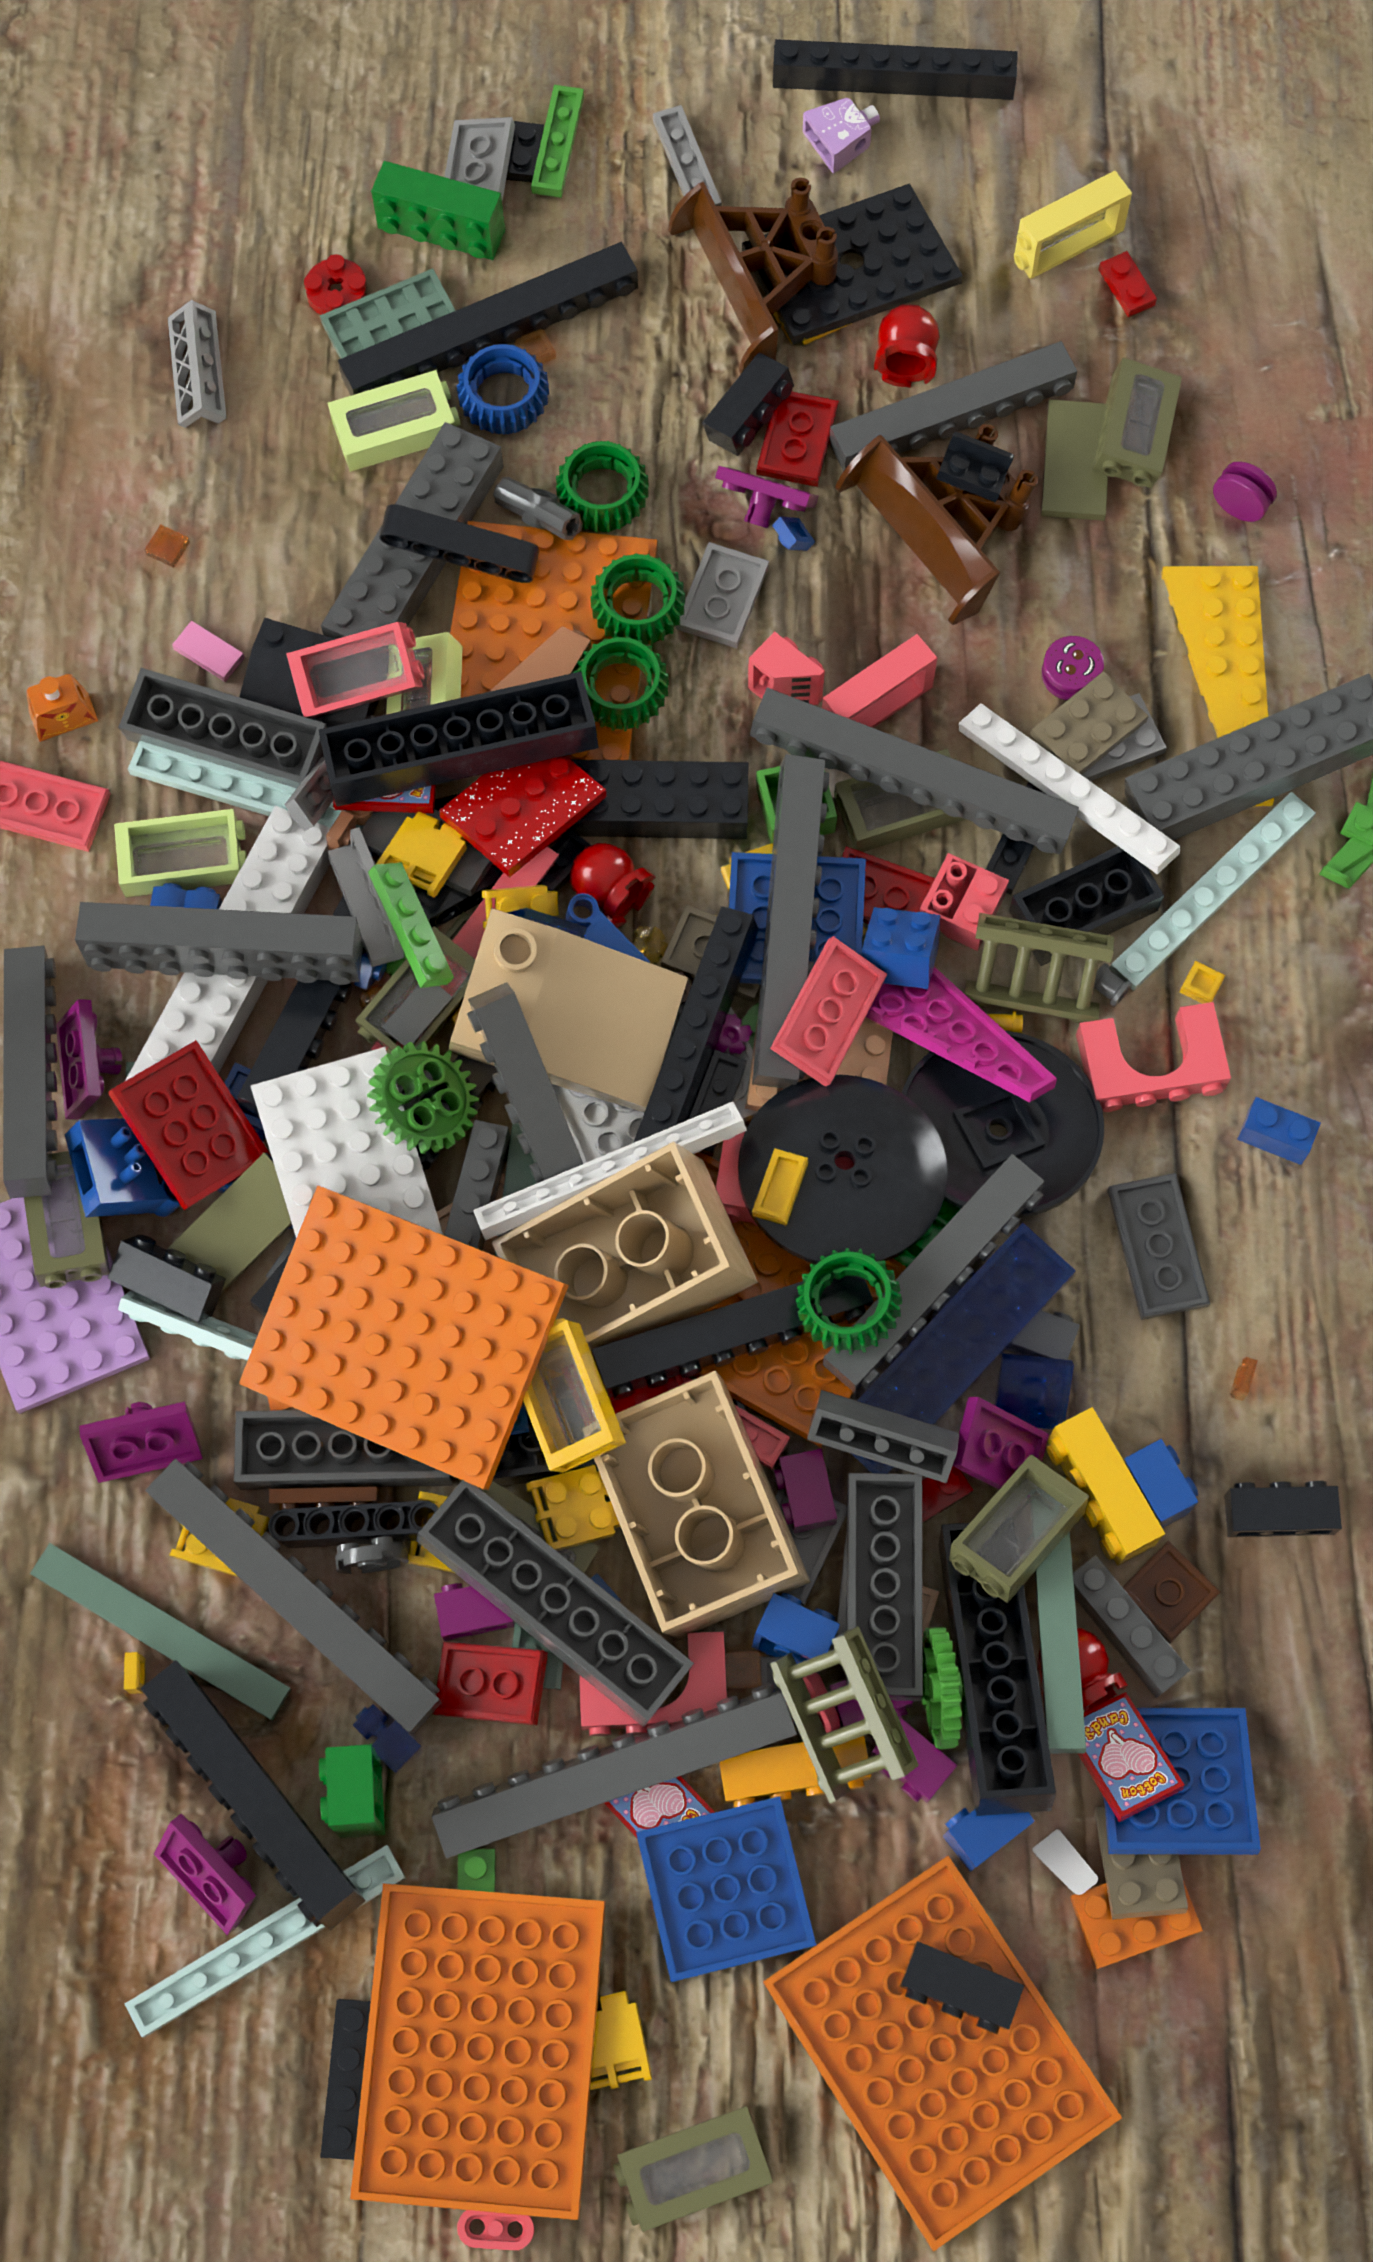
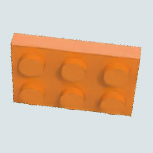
M1106 1883L1093 1887L1082 1895H1071V1902L1096 1969L1203 1931L1185 1883L1184 1888L1188 1910L1187 1913L1112 1920Z

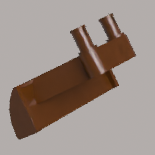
M799 177L792 181L791 196L786 200L785 208L716 206L703 181L698 183L681 199L670 217L668 230L671 235H676L690 229L694 230L751 343L741 359L739 366L740 375L758 352L776 361L779 329L772 315L810 280L817 285L823 286L829 285L836 278L839 256L835 247L837 233L834 234L835 230L833 228L824 226L813 202L809 198L811 184H809V180ZM729 231H745L753 248L739 252ZM763 232H769V234H768V236H767L766 238H765ZM785 233L796 253L777 248ZM760 269H764L774 288L764 299L750 274Z
M983 424L979 427L975 439L993 446L998 438V431L993 432L994 426ZM878 435L850 462L841 474L835 488L840 493L856 485L958 603L948 619L952 625H955L980 612L1000 574V571L982 550L997 527L1006 531H1014L1019 528L1030 507V495L1039 481L1038 476H1035L1030 483L1035 474L1033 471L1022 470L1017 480L1007 471L1000 495L995 503L970 492L963 494L962 489L937 480L936 477L943 457H900L882 435Z

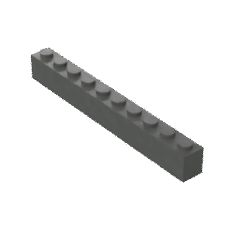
M768 687L753 719L749 736L756 738L762 744L783 748L791 755L823 759L827 769H837L848 773L858 781L874 783L887 792L900 793L910 797L918 804L939 808L949 816L962 817L973 821L980 828L999 831L1012 840L1025 841L1046 853L1061 854L1079 810L1078 806Z
M785 754L779 769L752 1085L785 1089L790 1085H796L799 1079L803 1080L805 1072L771 1050L770 1047L814 966V962L809 961V951L814 950L816 930L811 929L812 918L817 917L819 909V898L814 897L815 886H819L822 874V867L817 866V854L821 855L824 847V835L819 834L820 823L824 824L827 812V804L822 803V794L827 792L829 785V772H824L825 760Z
M174 1459L145 1491L413 1736L442 1704L441 1700L436 1696L440 1689L426 1676L419 1681L409 1672L413 1665L398 1651L394 1656L383 1648L387 1641L372 1627L367 1632L364 1631L356 1623L360 1617L345 1603L339 1608L331 1601L330 1598L334 1593L319 1579L314 1584L303 1575L308 1569L294 1556L291 1555L286 1560L277 1551L281 1545L270 1534L265 1532L260 1536L251 1527L255 1521L241 1508L236 1512L231 1510L225 1504L229 1497L214 1484L208 1489L200 1481L204 1475L193 1464L187 1461L183 1466L177 1459Z
M765 1684L751 1691L752 1696L738 1700L737 1696L728 1697L717 1702L718 1708L703 1712L702 1708L691 1710L682 1715L683 1720L670 1725L668 1721L657 1722L647 1727V1733L634 1737L633 1733H627L612 1740L613 1745L599 1749L598 1745L584 1748L577 1752L578 1757L564 1762L563 1758H556L542 1765L543 1769L529 1774L528 1770H522L508 1776V1782L494 1786L493 1782H489L474 1788L472 1795L459 1798L456 1794L443 1798L437 1802L438 1807L434 1808L431 1817L445 1857L449 1858L797 1735L796 1726L783 1693L778 1687L773 1688L772 1684Z

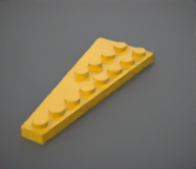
M1163 566L1161 578L1164 580L1169 593L1168 599L1171 607L1173 606L1178 620V628L1189 652L1188 658L1201 696H1204L1209 711L1208 716L1210 722L1213 723L1217 738L1268 717L1258 566ZM1274 798L1255 806H1272Z

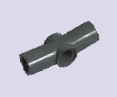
M503 477L500 483L496 485L493 493L495 503L521 515L524 523L536 528L547 529L564 540H573L580 533L583 525L580 514L557 502L558 496L552 492L539 488H530L510 477Z

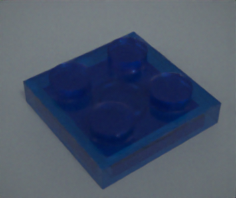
M1002 1353L994 1405L1036 1428L1054 1429L1055 1426L1066 1420L1074 1370L1073 1360Z

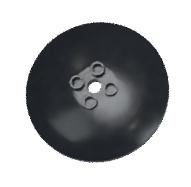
M1006 1031L1057 1078L1055 1088L1028 1102L930 1051L920 1060L908 1076L902 1094L925 1113L935 1127L943 1144L948 1169L944 1201L961 1209L1011 1154H1014L1044 1180L1041 1193L1044 1195L1043 1198L1031 1211L1025 1208L1018 1218L1047 1212L1070 1199L1082 1188L1094 1171L1100 1157L1104 1140V1118L1100 1101L1096 1100L1093 1085L1073 1060L1045 1041L1022 1033ZM999 1124L1004 1126L1008 1133L1002 1137L995 1136L991 1133L989 1127Z
M835 1075L828 1086H824L815 1079L810 1078L781 1090L770 1098L752 1118L742 1139L739 1152V1185L744 1203L751 1217L764 1234L780 1248L813 1264H818L821 1261L820 1256L822 1255L828 1257L832 1255L833 1250L840 1253L845 1252L846 1248H849L850 1252H857L859 1249H862L863 1254L867 1256L874 1253L876 1261L884 1260L886 1262L899 1256L914 1246L933 1225L940 1212L947 1188L948 1169L944 1147L935 1127L925 1113L914 1102L894 1088L859 1076ZM774 1148L807 1157L809 1161L786 1226L752 1215V1210ZM839 1157H848L853 1161L854 1166L851 1169L843 1170L837 1167L835 1160Z

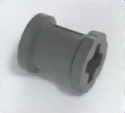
M1105 963L1097 971L1094 989L1110 1000V1005L1115 1007L1124 998L1133 983L1129 980L1123 981L1109 970L1110 966Z

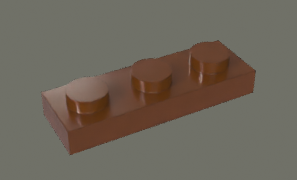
M380 1487L269 1489V1503L279 1504V1510L300 1508V1503H314V1507L336 1506V1503L350 1502V1505L381 1502Z

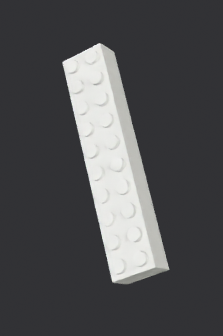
M275 806L219 909L304 914L331 864L328 858L326 839L330 828L316 823L314 827L303 831L299 824L292 819L288 810ZM184 972L126 1080L197 1040L219 1074L268 980L258 976L234 979L222 974H214L212 977H200L194 973Z

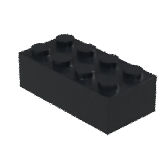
M1117 846L1013 895L1009 912L1013 919L1109 935L1157 912L1164 895L1149 869ZM1038 949L1032 951L1040 966L1051 961L1052 954L1049 951Z

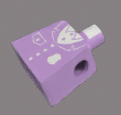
M844 98L804 112L803 134L834 174L869 148L871 126L879 123L880 117L873 105L859 111L851 99Z

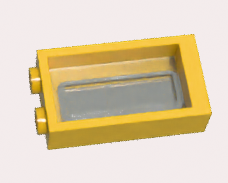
M560 1318L555 1320L553 1327L550 1329L549 1338L523 1402L549 1470L564 1473L625 1444L626 1441L580 1323Z

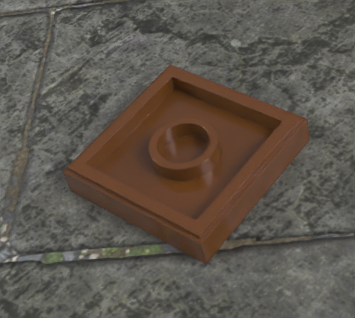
M1169 1541L1123 1586V1589L1169 1644L1221 1592Z

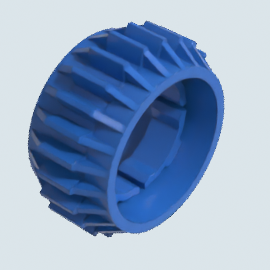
M508 344L492 345L479 350L473 357H469L468 363L462 365L463 372L458 374L459 384H456L459 406L463 407L464 416L470 417L471 424L480 426V430L484 429L492 434L503 435L517 433L527 429L533 422L536 423L537 417L544 414V406L548 405L549 395L547 372L543 371L542 362H537L536 356L527 353L526 349ZM512 373L523 377L524 382L529 385L528 393L523 396L521 401L508 406H494L483 402L482 397L477 393L479 385L483 383L484 379L492 375Z

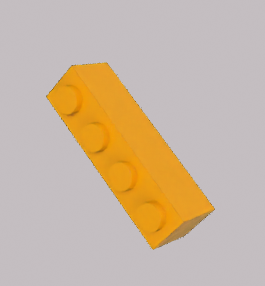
M864 1736L832 1747L841 1768L868 1759ZM804 1742L753 1750L719 1762L725 1804L733 1803L734 1808L755 1803V1799L770 1797L771 1799L780 1796L781 1802L791 1800V1793L806 1791L807 1797L825 1794L818 1785L817 1773ZM871 1774L847 1782L850 1790L865 1787L864 1781L870 1780Z

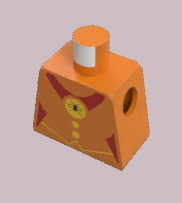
M65 674L57 678L45 677L39 684L31 686L26 690L29 714L40 742L98 721L87 690L72 674Z

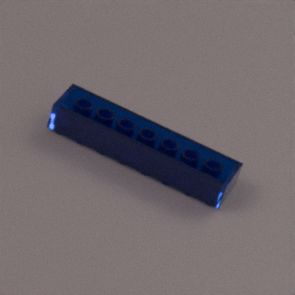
M1022 1223L857 1401L936 1426L1076 1275V1270L1029 1227ZM852 1454L871 1473L891 1474L896 1469V1467Z

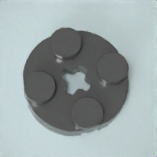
M393 1537L374 1538L371 1540V1545L361 1547L358 1546V1543L341 1544L337 1546V1555H335L336 1571L343 1574H352L351 1567L362 1569V1573H373L400 1567V1561L403 1563L409 1562L407 1546L403 1542H393Z

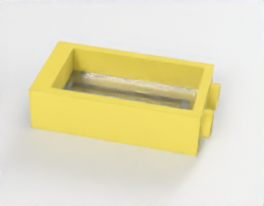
M1113 171L1020 219L1014 253V261L1020 270H1024L1028 277L1032 279L1124 231L1132 192L1118 173Z

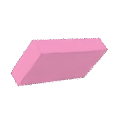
M193 621L188 624L172 644L175 651L224 682L228 680L245 659L241 651Z

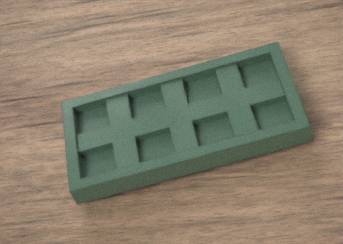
M432 268L322 314L320 319L341 359L456 310Z

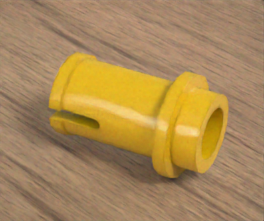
M1012 1011V1014H987L1004 1031L1022 1033L1023 1015H1017L1016 1011Z

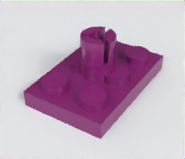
M718 466L715 476L716 479L723 481V488L745 493L746 489L753 490L744 521L764 528L769 527V520L777 498L784 500L783 507L805 512L806 507H816L819 497L818 495L730 467Z
M78 999L56 1024L65 1119L79 1120L103 1094L104 1080L102 1076H99V1073L118 1075L122 1067L120 1064H115V1061H122L120 1048H100L99 1044H96L97 1015L95 1012H92L91 1000Z
M968 1397L959 1431L958 1450L953 1466L1000 1490L1030 1455H1033L1041 1462L1043 1461L1049 1434L980 1397Z
M185 1401L154 1409L148 1403L136 1402L131 1404V1409L129 1407L126 1408L125 1415L79 1426L80 1438L98 1483L166 1468L174 1459H177L181 1464L187 1461L192 1462L203 1459L202 1448Z
M181 1813L169 1823L154 1855L224 1933L228 1935L238 1927L256 1897L250 1883L243 1876H238L233 1868L243 1863L247 1858L246 1850L238 1839H233V1836L226 1837L221 1841L220 1845L213 1848L203 1837L200 1828L194 1822L188 1821Z

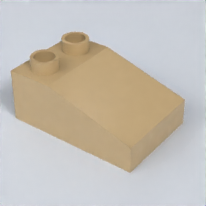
M491 908L448 1051L450 1050L453 1054L488 1064L479 1045L485 1042L481 1031L474 1032L467 1013L472 1011L468 999L507 982L516 994L551 1084L645 1112L663 1063L688 977L560 929Z
M674 1141L492 1241L498 1257L569 1285L556 1319L565 1318V1320L580 1323L590 1351L591 1349L698 1315L758 1283L704 1161ZM569 1345L548 1355L543 1350L540 1358L543 1367L559 1373L563 1372L562 1368L576 1363Z
M716 1371L615 1414L626 1443L595 1457L594 1460L663 1633L681 1639L688 1636L687 1633H695L767 1602L771 1599L773 1593L781 1596L782 1593H788L811 1583L784 1515L723 1378ZM599 1422L582 1428L585 1437L602 1430Z

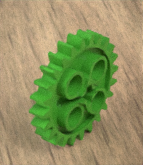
M422 1041L416 1048L412 1042L407 1043L403 1049L397 1046L391 1051V1054L387 1053L381 1058L382 1063L373 1068L376 1075L368 1081L375 1089H372L367 1094V1097L376 1100V1103L369 1108V1111L379 1112L381 1115L375 1120V1124L385 1123L387 1125L383 1135L386 1136L394 1132L396 1134L395 1145L406 1140L407 1151H411L418 1144L421 1154L427 1152L430 1147L434 1153H437L443 1149V1146L448 1149L455 1144V1140H461L466 1135L464 1131L473 1126L469 1119H472L478 1113V1111L470 1106L479 1101L478 1097L469 1094L470 1091L477 1087L476 1084L466 1083L465 1080L471 1072H460L459 1070L462 1060L460 1059L452 1063L450 1061L452 1051L449 1050L444 1055H440L438 1044L428 1051L425 1041ZM423 1070L428 1071L432 1075L433 1081L425 1076ZM396 1084L403 1087L405 1095L399 1093ZM441 1084L447 1085L446 1089L436 1092L432 1097L421 1100L405 1111L399 1110V1106L411 1102L415 1097L423 1096ZM441 1100L448 1103L450 1111L442 1106ZM413 1114L418 1115L422 1119L423 1125L418 1124L414 1120Z
M946 1627L925 1628L922 1637L923 1696L921 1702L924 1709H926V1722H928L929 1734H932V1743H935V1748H956L959 1745V1730L962 1729L960 1702L963 1696L961 1675L958 1666L955 1665L956 1654L953 1652L952 1640L950 1641L949 1632H946Z

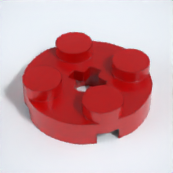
M338 254L330 255L327 260L317 263L304 278L308 303L320 315L367 296V284L363 270L356 263L344 259L343 256ZM333 284H341L342 290L334 289L330 291V288Z

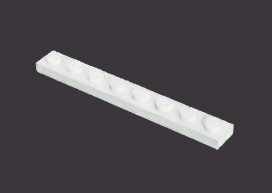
M982 703L959 722V731L1045 794L1078 806L1077 817L1156 874L1161 872L1180 854V845Z
M732 1101L474 1209L473 1212L485 1240H488L519 1227L673 1141L695 1154L723 1140H729L747 1131Z

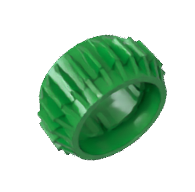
M595 441L583 444L577 450L574 449L570 456L565 457V463L559 466V475L556 476V495L558 496L559 503L580 514L584 530L589 529L595 532L620 530L626 524H631L633 518L640 516V510L646 507V498L649 497L648 475H646L645 465L640 463V457L633 455L630 448L626 449L621 444L610 441ZM610 469L621 473L628 481L627 493L623 494L619 501L611 504H592L583 500L577 493L578 481L582 479L584 474L590 471Z
M635 553L633 555H623V557L617 560L613 559L610 565L604 566L602 574L596 575V584L591 586L592 596H590L592 615L593 619H597V627L605 630L606 637H630L637 641L642 640L644 645L650 644L652 646L653 643L659 640L664 641V637L668 634H673L674 627L681 624L680 616L685 613L684 584L679 581V573L671 571V565L663 563L661 558H654L650 554ZM633 581L650 582L656 585L663 593V607L656 615L648 619L634 620L624 618L613 608V594L617 588Z
M615 636V638L611 639L605 638L598 644H592L591 650L583 652L584 658L578 660V669L573 673L582 672L594 721L600 723L601 728L606 726L611 728L612 731L615 729L627 731V729L634 727L638 729L639 725L650 723L652 716L659 715V708L665 706V697L669 694V675L666 673V663L661 662L660 653L653 652L651 645H644L642 640L637 641L629 636L627 638ZM628 663L630 666H637L644 672L647 678V686L645 687L644 694L638 700L628 704H613L602 699L595 690V681L597 680L598 673L606 666Z
M846 1248L845 1252L840 1253L833 1250L832 1255L828 1257L820 1256L821 1261L818 1264H810L811 1272L802 1274L803 1284L797 1286L800 1296L796 1298L797 1308L800 1309L797 1312L800 1321H804V1331L811 1332L814 1342L822 1341L824 1349L832 1346L838 1354L841 1350H848L849 1354L852 1355L854 1350L859 1349L864 1353L866 1352V1347L871 1345L878 1347V1340L881 1338L888 1339V1329H896L895 1318L901 1317L899 1305L902 1304V1296L899 1293L901 1291L899 1281H894V1271L887 1270L884 1260L876 1261L874 1253L868 1256L864 1255L862 1249H859L857 1252H850L849 1248ZM844 1276H858L868 1280L870 1286L875 1287L879 1302L874 1315L867 1318L866 1324L858 1323L854 1327H842L831 1323L828 1317L823 1315L820 1297L824 1289L831 1285L832 1279H841ZM814 1304H815V1307H816V1311H817V1313H818V1316H817L816 1313L814 1312Z

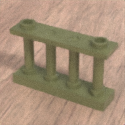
M979 913L975 938L982 939L985 943L977 981L966 980L964 994L978 1006L991 1004L1069 1018L1078 1024L1099 1019L1100 1003L1091 1002L1099 963L1103 961L1111 962L1114 936ZM1002 943L1015 945L1018 948L1010 987L990 984L997 947ZM1035 949L1049 951L1052 954L1044 993L1024 990L1031 952ZM1069 955L1083 957L1086 960L1077 999L1057 996L1065 957Z
M859 1626L833 1638L834 1650L796 1664L791 1652L770 1664L773 1670L774 1682L783 1693L816 1770L818 1785L826 1794L829 1803L837 1801L851 1791L847 1782L882 1769L889 1772L893 1781L906 1776L919 1766ZM834 1665H842L849 1684L811 1699L803 1678ZM852 1699L857 1700L864 1714V1719L826 1733L818 1712ZM867 1734L872 1735L879 1749V1754L841 1768L832 1747Z

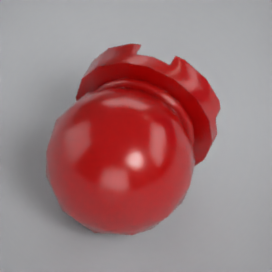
M902 304L891 310L882 319L878 330L879 348L876 350L874 370H878L882 374L884 382L893 386L911 388L912 382L924 380L925 384L929 383L935 377L938 359L935 352L940 339L938 323L929 311L919 305Z
M596 843L585 848L574 859L570 871L572 889L576 895L585 893L594 897L598 907L603 909L602 913L616 928L627 922L623 917L632 908L637 911L642 908L655 887L650 882L656 878L654 874L643 867L635 870L633 860L625 850L606 843Z
M1077 1628L1083 1709L1086 1712L1115 1697L1117 1694L1113 1689L1114 1687H1117L1118 1690H1123L1128 1687V1684L1120 1672L1113 1675L1108 1673L1109 1658L1101 1641L1093 1633ZM1039 1650L1037 1655V1671L1042 1682L1041 1656Z

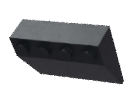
M264 618L252 647L239 697L303 716L286 653L332 641L335 638ZM371 650L318 665L314 668L313 673L319 695L326 698L387 681L389 662L387 654ZM379 700L316 717L313 720L326 723L327 727H333L369 719L374 715Z

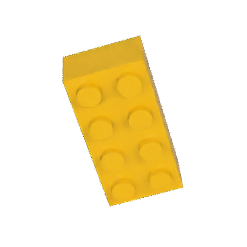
M1091 1407L1055 1426L1047 1441L1049 1444L1046 1447L1047 1453L1055 1466L1061 1465L1067 1476L1066 1480L1089 1495L1086 1512L1083 1517L1090 1528L1096 1527L1102 1538L1099 1544L1105 1556L1109 1560L1114 1559L1117 1566L1155 1547L1165 1535V1532L1094 1408Z

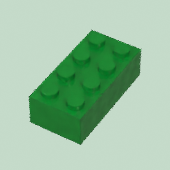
M383 161L371 190L378 229H382L389 234L411 237L418 242L436 244L446 250L468 253L475 258L494 260L505 233L502 196L500 192Z
M367 1744L325 1748L326 1758H319L320 1781H323V1784L327 1787V1796L320 1798L321 1819L325 1820V1824L328 1823V1827L340 1838L385 1835L382 1760L373 1746Z

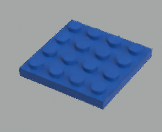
M732 852L729 908L754 915L759 929L740 983L761 984L772 854ZM817 856V866L822 867L820 884L815 886L814 897L819 898L818 914L816 918H812L811 929L816 930V943L814 950L809 951V961L814 962V965L827 940L832 936L862 956L866 859Z
M1137 1708L1185 1786L1182 1791L1121 1822L1118 1821L1104 1798L1108 1854L1259 1855L1261 1847L1246 1709Z
M780 1796L636 1832L671 1982L816 1946Z

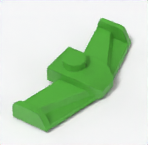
M1373 772L1366 806L1356 801L1340 834L1350 838L1349 841L1319 873V875L1348 889L1373 863Z

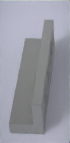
M190 300L168 317L178 425L184 428L200 417L218 424L227 418L216 311ZM185 319V324L180 333L179 323ZM186 345H187V348H188V349H187V352H186L185 357H184V359H183V355H182V354H183L184 349H185V347H186ZM190 371V378L188 380L187 385L185 386V380ZM193 398V409L188 412V406Z
M360 827L351 829L350 845L329 850L328 858L352 917H357L363 947L371 967L404 958V951L368 874V871L375 864Z

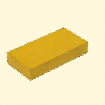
M774 1148L752 1210L753 1216L787 1225L809 1163L807 1157Z

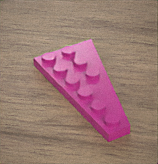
M935 967L928 989L883 983L866 1015L870 1020L1028 1102L1055 1088L1057 1078Z

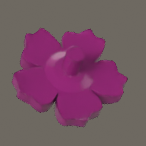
M736 1013L728 1014L715 1049L724 1053L729 1048L731 1054H742L747 1049L744 1042L749 1041L750 1035L753 1033L751 1026H740L742 1019L738 1018Z

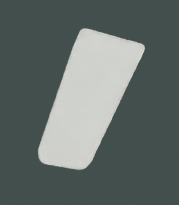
M1056 1829L1033 1847L1032 1850L1036 1856L1073 1893L1082 1895L1098 1882V1876L1059 1829Z

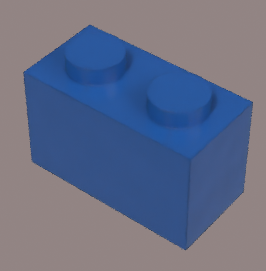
M1255 1097L1247 1112L1237 1140L1302 1165L1310 1153L1321 1122Z

